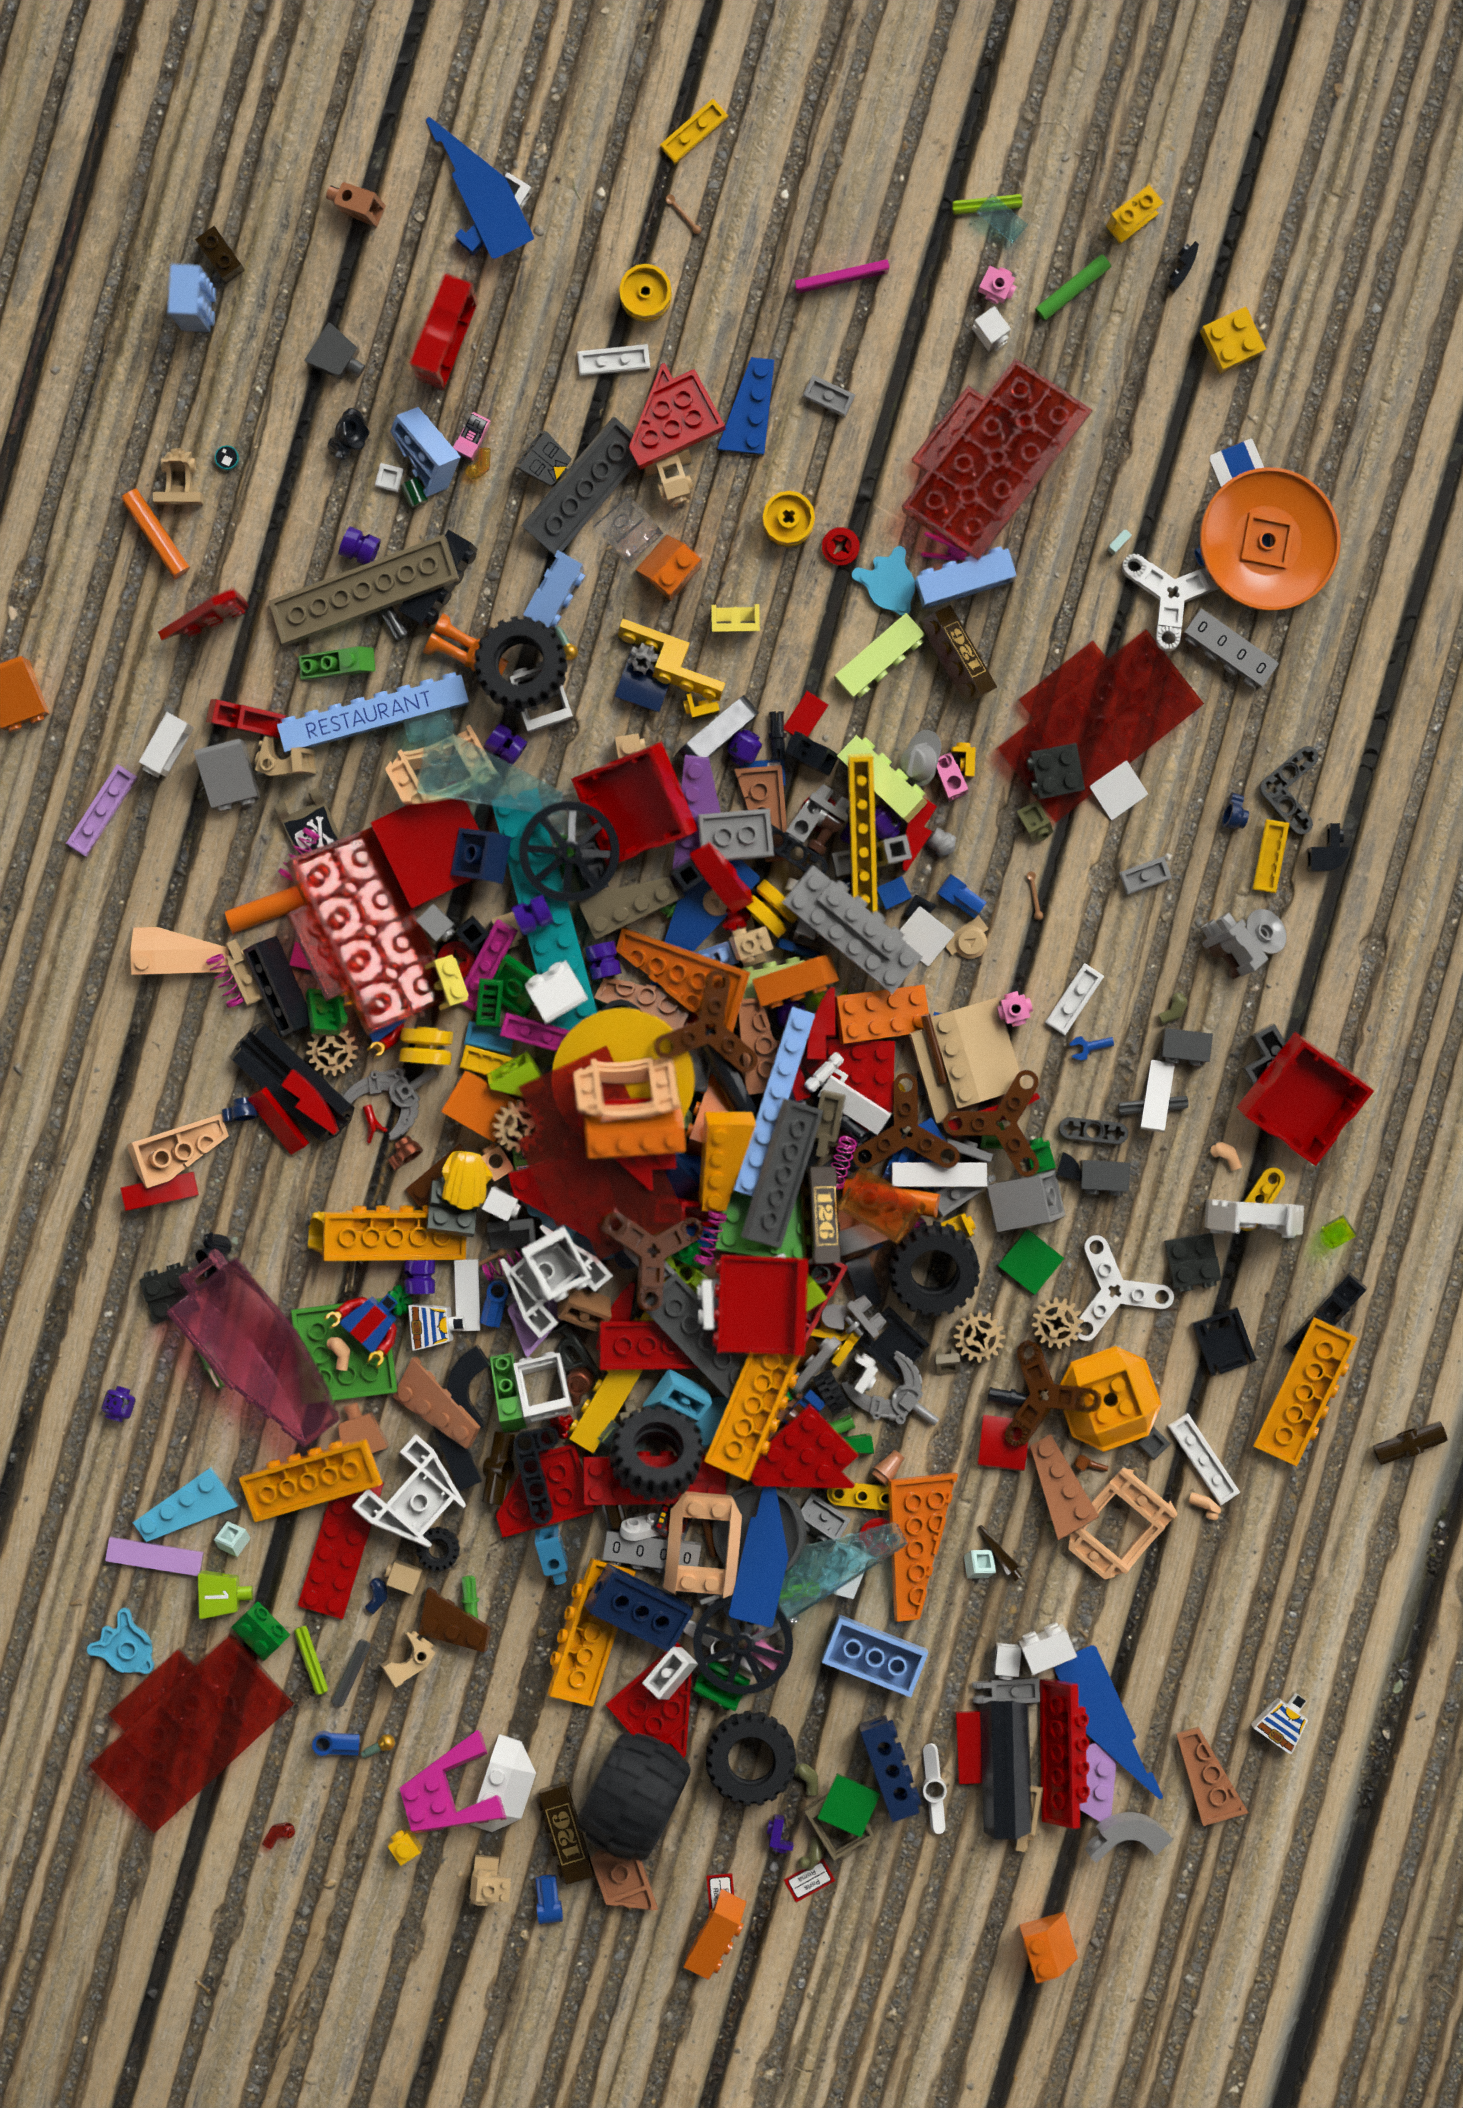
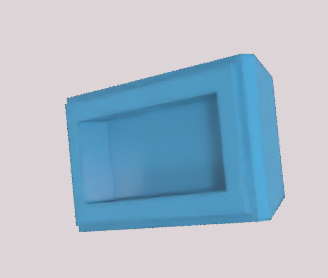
M469 1021L464 1044L511 1054L514 1040L500 1036L502 1028L476 1026L475 1022Z

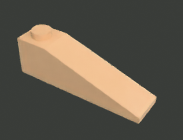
M159 927L133 928L131 975L224 972L227 967L210 971L223 958L211 965H207L206 960L217 954H223L225 960L219 966H229L227 956L230 955V950L224 946Z
M222 1114L127 1144L135 1170L144 1186L149 1188L170 1181L205 1153L229 1137L223 1122Z

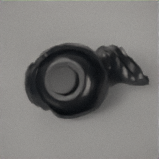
M348 408L343 412L342 417L336 424L335 437H332L327 445L329 454L334 458L345 460L351 456L352 450L364 448L370 431L360 411L355 408Z
M213 1232L204 1234L202 1240L204 1248L198 1249L195 1253L198 1261L197 1272L204 1276L211 1286L223 1287L227 1284L230 1264L227 1255L232 1248L231 1242L227 1236L221 1234H213Z

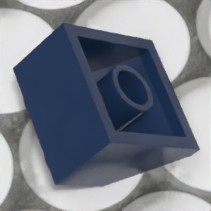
M459 828L451 875L503 884L512 837L488 831Z

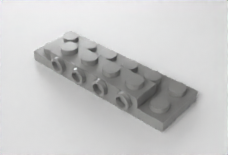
M812 865L782 903L893 994L923 956L902 939L904 936L903 932L895 926L890 929L884 924L886 921L884 916L877 911H874L872 914L865 907L868 905L866 901L858 895L853 898L847 893L849 891L848 886L840 880L835 883Z

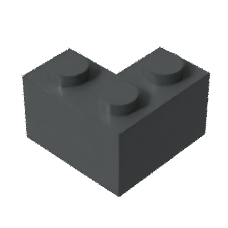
M1270 1024L1251 1035L1252 1040L1262 1057L1242 1067L1251 1086L1255 1084L1286 1044L1275 1024Z

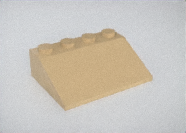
M998 997L931 1017L957 1109L1006 1094L1016 1075L1020 1072L1005 1021L1000 1020L997 1006H1000ZM1020 1078V1085L1024 1088L1022 1078Z

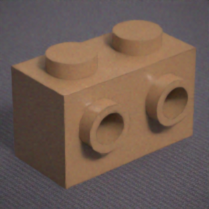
M573 1287L566 1291L568 1293L567 1297L557 1301L558 1318L584 1328L599 1332V1321H609L611 1319L610 1298L584 1288L577 1291Z

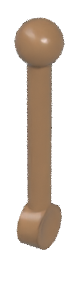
M667 195V204L673 205L692 227L694 234H700L702 231L701 227L695 225L675 202L673 195Z
M1030 871L1027 873L1026 878L1030 881L1035 907L1034 918L1041 920L1043 913L1040 911L1034 881L1036 874Z
M500 1248L497 1253L481 1260L479 1267L499 1256H506V1250Z

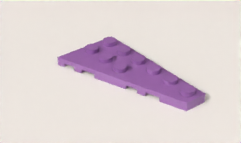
M685 755L681 789L698 831L676 840L673 869L691 858L690 853L701 847L698 815L721 813L708 757Z

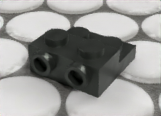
M1077 743L1029 752L1030 757L1026 758L1027 768L1029 772L1032 771L1034 781H1031V790L1033 795H1037V799L1085 790Z
M444 1177L437 1178L436 1181L433 1180L429 1188L426 1231L474 1237L478 1206L464 1210L450 1204L448 1200L442 1198L445 1184Z
M1213 1233L1165 1240L1173 1288H1179V1292L1193 1290V1285L1202 1284L1203 1288L1217 1286L1216 1281L1222 1280Z
M180 1262L166 1266L167 1271L158 1273V1270L155 1269L143 1273L145 1278L139 1279L154 1324L201 1310L188 1265L181 1267Z

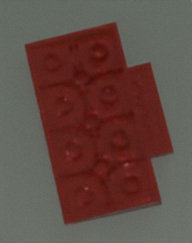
M1015 358L986 397L968 385L913 456L912 463L927 473L903 503V513L958 549L980 560L1093 412L1092 409Z
M1143 629L1108 658L1092 640L1018 699L1032 719L995 749L1033 795L1031 790V781H1034L1033 773L1028 771L1026 758L1030 757L1029 752L1077 743L1085 790L1043 799H1037V795H1033L1053 821L1057 822L1093 793L1090 788L1093 783L1124 761H1128L1130 764L1204 703L1164 651L1157 646L1156 641L1147 629Z
M372 827L291 858L286 863L305 906L290 911L285 916L326 1001L347 993L367 1036L447 1001L444 990L438 991L434 988L435 982L440 980L436 968L425 969L424 965L437 959L421 925L416 921L417 917L413 909H411Z
M607 1045L519 1085V1089L538 1130L517 1139V1142L556 1226L559 1227L580 1218L599 1260L626 1249L603 1232L601 1221L608 1213L618 1212L652 1236L687 1219L664 1169L652 1170L653 1190H649L613 1157L588 1158L586 1156L585 1131L577 1125V1095L574 1073L581 1067L583 1070L592 1064V1059H596L597 1062L615 1063ZM601 1082L603 1099L631 1098L624 1083ZM611 1218L608 1223L612 1231H616L619 1228V1222L616 1218Z
M230 1632L196 1664L178 1647L109 1711L110 1717L123 1731L90 1761L89 1766L155 1833L291 1708L294 1702Z

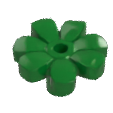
M401 1285L394 1286L393 1291L388 1292L398 1302L393 1308L394 1315L408 1314V1305L412 1304V1298L407 1297L408 1294L404 1293V1288Z

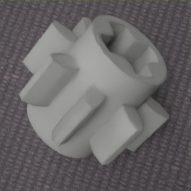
M641 643L638 649L632 647V655L629 657L628 662L633 663V671L638 670L646 674L649 668L651 670L655 669V662L658 660L659 654H654V646L649 647Z

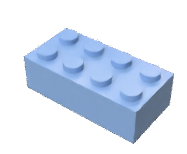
M171 264L168 301L169 315L182 331L210 332V327L215 324V312L212 311V302H216V288L213 287V283H211L200 266Z
M1002 547L988 550V553L982 557L979 554L968 556L963 563L957 564L956 561H951L943 564V567L937 571H934L933 568L920 571V574L916 577L915 586L924 610L1014 582L1017 575L1009 549L1002 550Z
M839 1614L821 1659L824 1664L911 1697L928 1656V1650Z

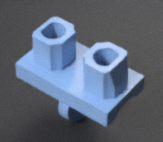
M730 941L695 952L729 965L739 963L735 958Z

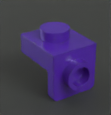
M774 1814V1820H769L766 1833L770 1835L769 1847H773V1850L779 1853H787V1850L793 1851V1842L781 1839L784 1816Z

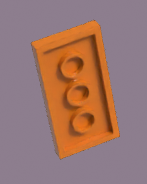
M925 984L897 988L893 994L887 990H879L835 997L840 1044L909 1035L911 1032L924 1028L921 1015L929 1013Z

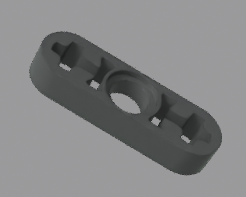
M1066 1117L1059 1124L1061 1135L1069 1139L1121 1144L1128 1138V1129L1122 1123ZM1069 1121H1073L1072 1124L1074 1126L1081 1127L1080 1122H1085L1082 1129L1083 1137L1079 1136L1080 1131H1072L1071 1135H1068L1067 1130L1063 1129L1064 1125H1068ZM1093 1123L1100 1127V1134L1094 1138L1087 1134V1127ZM1104 1124L1108 1125L1107 1130H1115L1116 1126H1119L1120 1131L1124 1133L1123 1136H1119L1118 1140H1115L1113 1135L1106 1134L1107 1139H1102L1105 1133Z

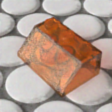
M861 1166L837 1208L898 1244L916 1225L927 1205Z

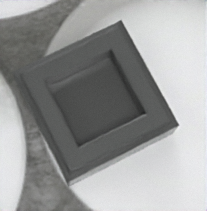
M1154 1426L1149 1436L1143 1437L1137 1442L1153 1460L1171 1444Z

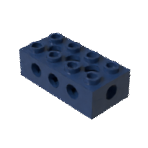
M608 1563L584 1603L590 1614L667 1652L675 1646L694 1613L687 1602Z
M883 1715L860 1723V1731L892 1823L920 1813L918 1806L922 1805L917 1787H911L910 1783L914 1782L909 1765L903 1764L906 1757L901 1742L896 1743L895 1741L898 1735L893 1719L888 1721L887 1716ZM882 1742L889 1743L885 1748L878 1746ZM889 1765L897 1766L894 1770L886 1769ZM898 1787L904 1788V1790L899 1793L894 1791Z

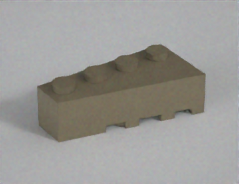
M667 877L600 891L592 897L577 902L596 940L685 898L674 878Z

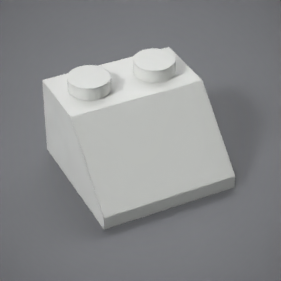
M566 960L562 963L557 962L553 964L547 972L531 977L528 983L525 984L546 1023L588 999Z

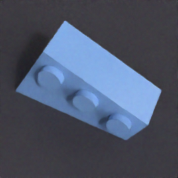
M419 407L396 415L390 432L403 456H408L415 467L412 472L415 477L419 476L425 486L423 490L425 496L428 497L447 489L461 458L460 455Z
M559 550L555 554V561L551 568L547 569L544 574V580L539 588L536 589L523 616L532 617V620L535 622L537 620L544 622L547 628L553 627L554 629L562 618L559 613L563 606L567 608L574 597L571 594L574 587L577 586L579 588L586 576L583 574V564Z

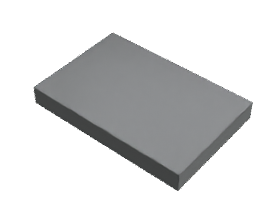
M770 808L698 815L701 847L711 842L728 861L774 857Z

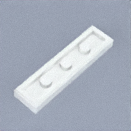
M891 1163V1187H987V1163H957L952 1168H943L936 1163Z
M1188 1413L1168 1425L1220 1506L1240 1493Z

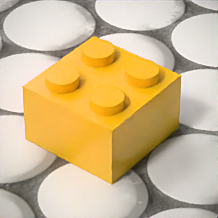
M1246 306L1203 326L1200 330V334L1219 374L1262 355L1266 350Z

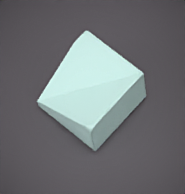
M227 1521L214 1541L219 1549L238 1557L249 1542L250 1536L246 1529Z
M971 1550L964 1555L967 1579L989 1578L996 1573L992 1550Z

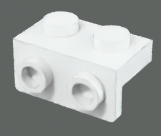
M703 1279L702 1285H698V1300H703V1309H699V1324H704V1329L718 1327V1323H714V1310L719 1308V1299L715 1298V1285L720 1284V1279Z
M856 1353L854 1356L855 1361L863 1365L864 1368L853 1386L854 1389L863 1394L865 1389L870 1391L876 1381L874 1375L878 1369L872 1357L865 1353L861 1356Z

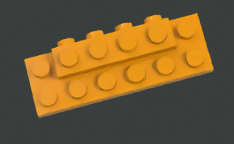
M385 1205L376 1206V1210H366V1206H352V1210H346V1212H324L323 1260H466V1236L427 1232L428 1205H424L423 1210H413L414 1206L401 1205L399 1210H390V1206Z
M1313 1317L1253 1444L1254 1447L1294 1466L1298 1465L1309 1440L1314 1441L1319 1428L1316 1425L1319 1419L1324 1420L1329 1410L1326 1404L1330 1397L1334 1399L1339 1389V1385L1336 1384L1339 1377H1344L1350 1364L1346 1362L1358 1339L1356 1336Z
M749 1353L704 1462L747 1481L750 1479L758 1458L761 1457V1454L766 1455L770 1448L771 1442L767 1440L770 1433H775L779 1426L780 1420L777 1419L779 1411H784L788 1405L789 1398L786 1395L789 1388L794 1389L799 1376L795 1375L801 1356H795L794 1354Z
M367 1439L342 1444L341 1440L328 1444V1449L321 1450V1447L318 1446L308 1450V1455L301 1456L299 1452L286 1457L287 1461L284 1462L275 1459L267 1462V1467L263 1470L241 1476L239 1481L254 1522L380 1486L382 1480Z
M590 1558L584 1579L580 1578L579 1584L575 1583L572 1588V1597L574 1599L572 1606H568L565 1610L564 1618L567 1620L564 1629L561 1628L557 1635L559 1647L557 1652L553 1651L550 1657V1665H552L554 1674L547 1694L551 1697L592 1707L594 1705L618 1627L590 1614L584 1603L608 1562ZM610 1564L626 1573L635 1576L636 1570L632 1568Z

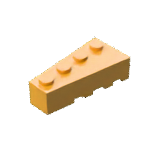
M752 1112L704 1113L698 1195L702 1211H726L756 1127Z

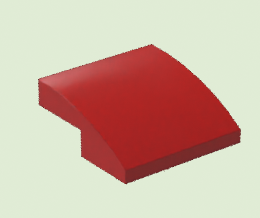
M983 1415L978 1450V1466L1025 1471L1028 1442L1024 1446L1017 1447L1008 1443L1005 1436V1430L1014 1418ZM1020 1428L1015 1429L1013 1432L1015 1441L1022 1438L1023 1431Z

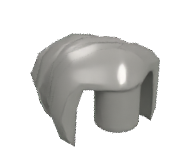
M937 827L926 844L931 850L935 851L938 857L942 858L955 851L956 837Z

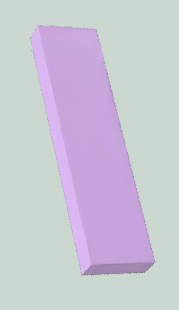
M117 764L66 844L87 857L138 777Z
M109 1537L105 1561L198 1576V1573L201 1571L204 1552Z

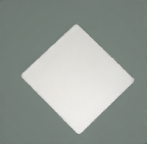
M1124 761L1090 786L1111 820L1148 795V792L1128 761Z
M920 906L900 929L904 933L902 939L923 956L920 961L927 966L934 961L954 936L950 929Z

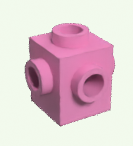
M989 266L978 292L986 295L985 299L994 304H998V302L1004 304L1006 298L1011 300L1017 286L1013 285L1015 277L1012 276V272L1000 267L998 270Z
M1018 991L1005 994V1000L999 1001L1001 1006H997L1000 1020H1005V1024L1012 1023V1027L1026 1024L1025 1019L1030 1018L1029 1013L1033 1012L1030 998L1025 999L1024 994L1019 996ZM1014 1004L1020 1006V1012L1017 1014L1011 1010Z

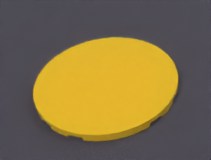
M613 1008L597 1012L583 1019L566 1035L557 1050L553 1062L552 1089L560 1113L576 1133L585 1139V1131L577 1125V1095L574 1073L581 1067L583 1070L592 1064V1059L604 1063L632 1062L650 1057L653 1060L659 1059L661 1057L657 1056L654 1052V1041L659 1035L672 1031L671 1026L657 1016L638 1009ZM667 1039L663 1040L660 1043L661 1051L668 1053L672 1048V1044ZM689 1051L672 1057L677 1072L675 1076L683 1119L691 1105L695 1089L694 1065ZM650 1080L638 1083L601 1082L603 1099L653 1097Z

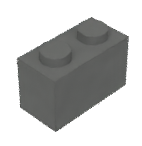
M1163 1028L1160 1057H1166L1165 1062L1180 1063V1059L1189 1060V1065L1203 1066L1204 1062H1210L1213 1034Z
M1081 1160L1079 1188L1085 1189V1194H1099V1190H1109V1195L1123 1196V1191L1129 1192L1131 1163Z

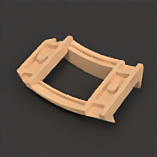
M470 724L466 726L467 730L456 736L452 734L429 746L405 752L402 749L397 751L399 755L393 763L390 761L385 770L404 805L431 803L450 799L467 793L498 776ZM460 755L471 777L440 790L425 792L413 770L431 767Z
M650 1057L623 1063H604L592 1059V1064L583 1070L581 1067L574 1073L578 1109L581 1113L610 1118H642L682 1108L679 1102L675 1076L677 1072L672 1057L655 1060ZM651 1081L653 1102L620 1107L605 1106L603 1103L601 1082L638 1083Z
M1122 1468L1091 1502L1097 1513H1099L1110 1499L1117 1494L1150 1521L1121 1558H1118L1085 1530L1089 1524L1072 1533L1069 1540L1068 1549L1104 1579L1113 1578L1115 1575L1122 1573L1127 1574L1141 1554L1165 1529V1526L1177 1516L1171 1501L1167 1503L1133 1475L1134 1470Z
M686 1491L678 1498V1502L670 1510L663 1588L673 1594L676 1591L718 1594L723 1595V1598L733 1595L737 1575L742 1514L738 1510L732 1495ZM683 1517L729 1521L725 1569L679 1565Z

